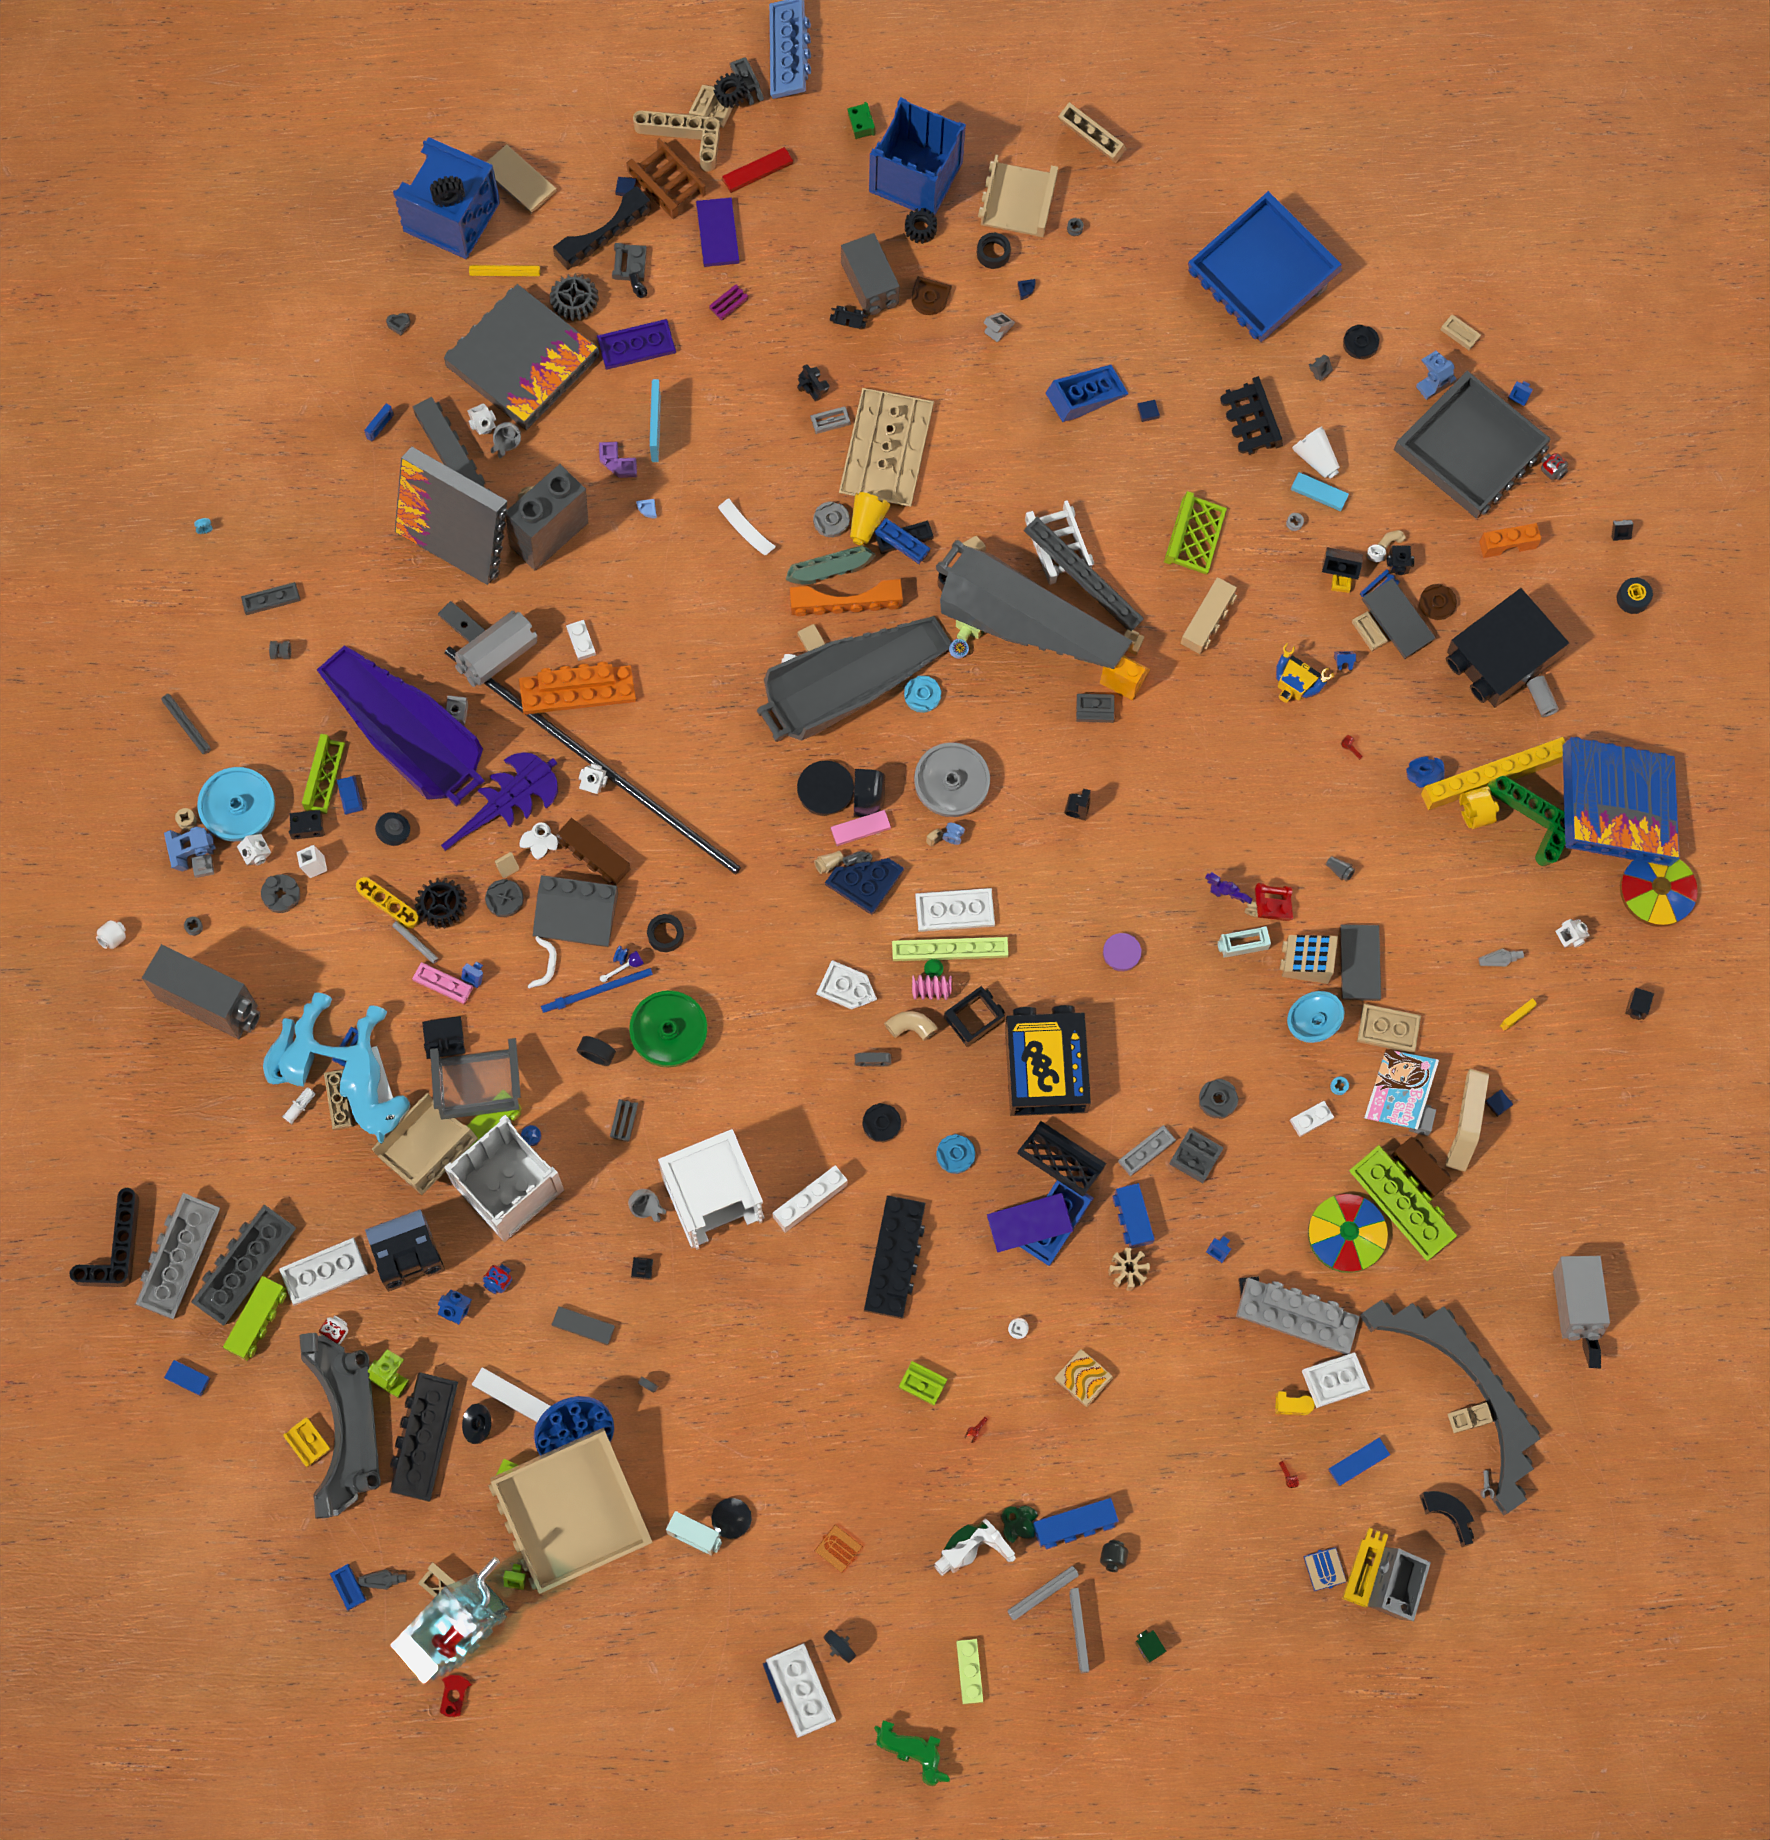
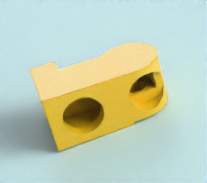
M1278 1391L1276 1393L1275 1414L1304 1416L1314 1409L1315 1403L1310 1396L1289 1398L1286 1397V1392Z

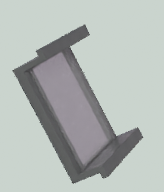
M516 1038L508 1039V1050L440 1058L438 1048L430 1049L434 1109L439 1110L441 1120L520 1110L518 1098H521Z

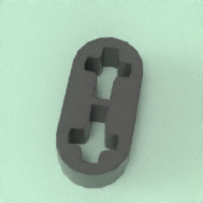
M857 1053L854 1055L855 1065L861 1067L890 1066L891 1054Z

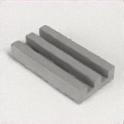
M845 406L810 416L815 434L851 425ZM844 413V415H841V416L831 417V416H834V415H838V414ZM827 418L826 420L816 422V420Z

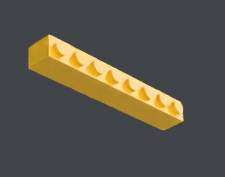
M1561 737L1427 785L1421 793L1422 798L1429 811L1459 800L1462 793L1486 787L1490 781L1500 776H1506L1511 780H1515L1563 763L1562 745L1565 743V740Z

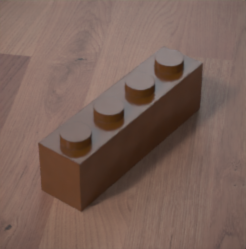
M570 818L556 834L558 844L565 850L567 848L573 852L572 855L577 860H584L587 863V867L593 872H599L602 875V879L608 884L613 883L616 886L631 870L628 861L573 818Z

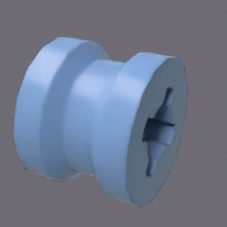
M948 823L946 826L947 831L943 834L942 838L948 843L959 845L961 842L960 837L964 834L965 829L958 824Z

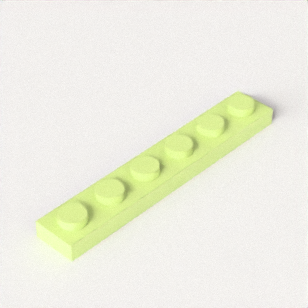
M1007 937L892 941L893 961L1008 958Z

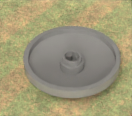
M943 743L929 749L921 757L915 770L914 786L918 798L930 811L945 817H960L973 812L983 803L990 786V773L983 757L971 747L960 743Z

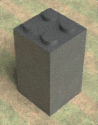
M875 233L841 245L842 267L865 315H876L884 309L896 307L899 304L900 286Z

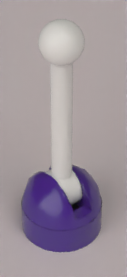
M635 951L629 955L626 964L607 975H601L600 981L606 982L609 977L626 967L632 966L636 968L643 965L644 962L638 952Z

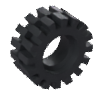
M726 73V77L723 78L721 76L720 81L717 79V85L714 84V93L722 106L734 108V104L739 106V102H744L743 98H747L748 90L743 78L739 74L731 73L729 76ZM736 87L734 92L725 94L729 88Z
M444 176V179L438 178V181L435 180L430 185L433 202L440 207H443V205L448 207L449 204L453 206L455 205L454 203H460V200L462 201L463 197H465L463 183L456 176L454 178L453 176H449V178Z
M918 208L915 209V213L910 211L905 219V232L907 237L910 236L909 240L913 241L915 239V243H918V240H920L921 244H923L924 240L929 242L930 238H934L937 231V219L934 217V213L930 214L928 209L924 212V208H921V211H918ZM916 222H925L928 227L925 230H918L914 227V224Z

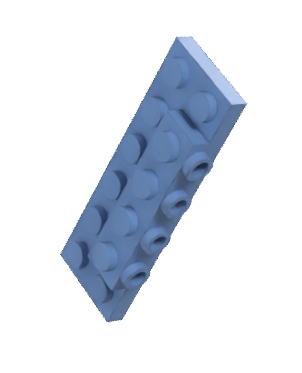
M783 0L769 4L770 95L775 99L806 92V80H808V74H811V67L808 63V59L811 58V52L808 48L811 38L809 33H807V29L811 27L809 18L805 16L804 0Z

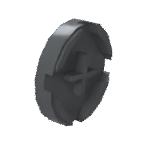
M501 879L492 883L485 894L487 908L498 917L513 916L523 905L522 889L517 883L507 879Z

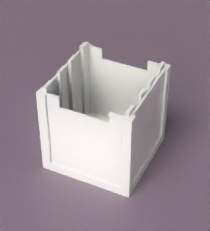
M504 1115L496 1126L452 1164H447L444 1169L453 1186L495 1233L506 1242L562 1193L564 1188L558 1172L539 1157L518 1134L511 1120Z
M733 1129L658 1159L663 1181L691 1249L695 1247L697 1250L700 1244L709 1241L705 1233L706 1231L744 1216L747 1225L759 1221L760 1224L762 1219H765L761 1206L763 1200Z

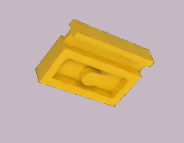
M307 1417L283 1434L307 1468L331 1450Z

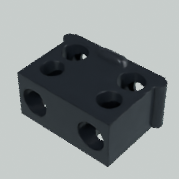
M320 810L289 813V835L291 839L325 836Z

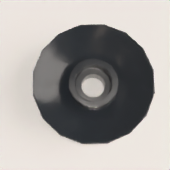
M478 1403L471 1405L466 1410L462 1420V1431L468 1442L480 1444L486 1440L490 1433L491 1415L485 1405Z

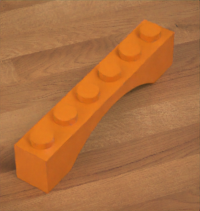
M901 579L882 580L867 592L848 597L825 595L809 586L790 587L791 615H822L827 612L839 614L843 611L860 612L867 609L877 611L881 608L898 609L903 604Z

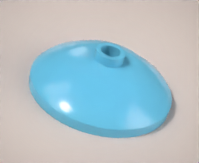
M1325 991L1308 993L1299 998L1290 1008L1287 1017L1289 1030L1294 1037L1303 1042L1314 1043L1328 1039L1341 1027L1345 1014L1344 1007L1338 997L1332 993Z

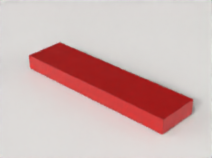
M783 147L723 175L722 180L729 192L732 193L792 165L793 160L786 148Z

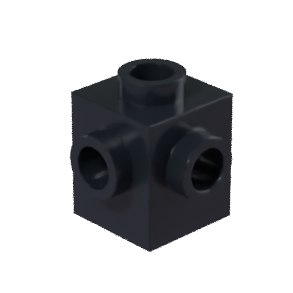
M1392 545L1389 555H1387V567H1390V573H1395L1396 575L1408 574L1411 567L1414 566L1411 546Z

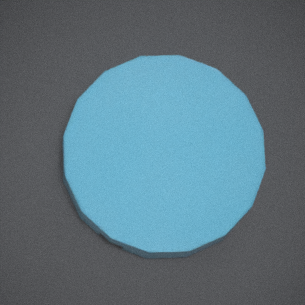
M918 676L913 680L911 679L905 686V702L910 709L916 712L925 713L932 711L941 700V689L936 680L931 677Z

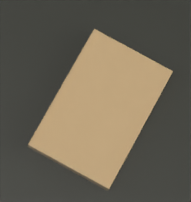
M1364 1004L1357 1042L1414 1054L1421 1015Z

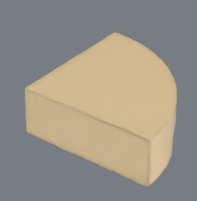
M940 829L932 831L927 835V844L930 847L943 837L944 833Z

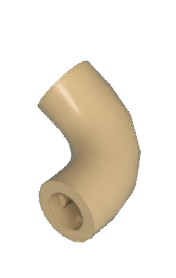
M915 1011L901 1012L884 1023L888 1031L895 1038L907 1030H912L923 1041H926L938 1031L937 1026L929 1018Z

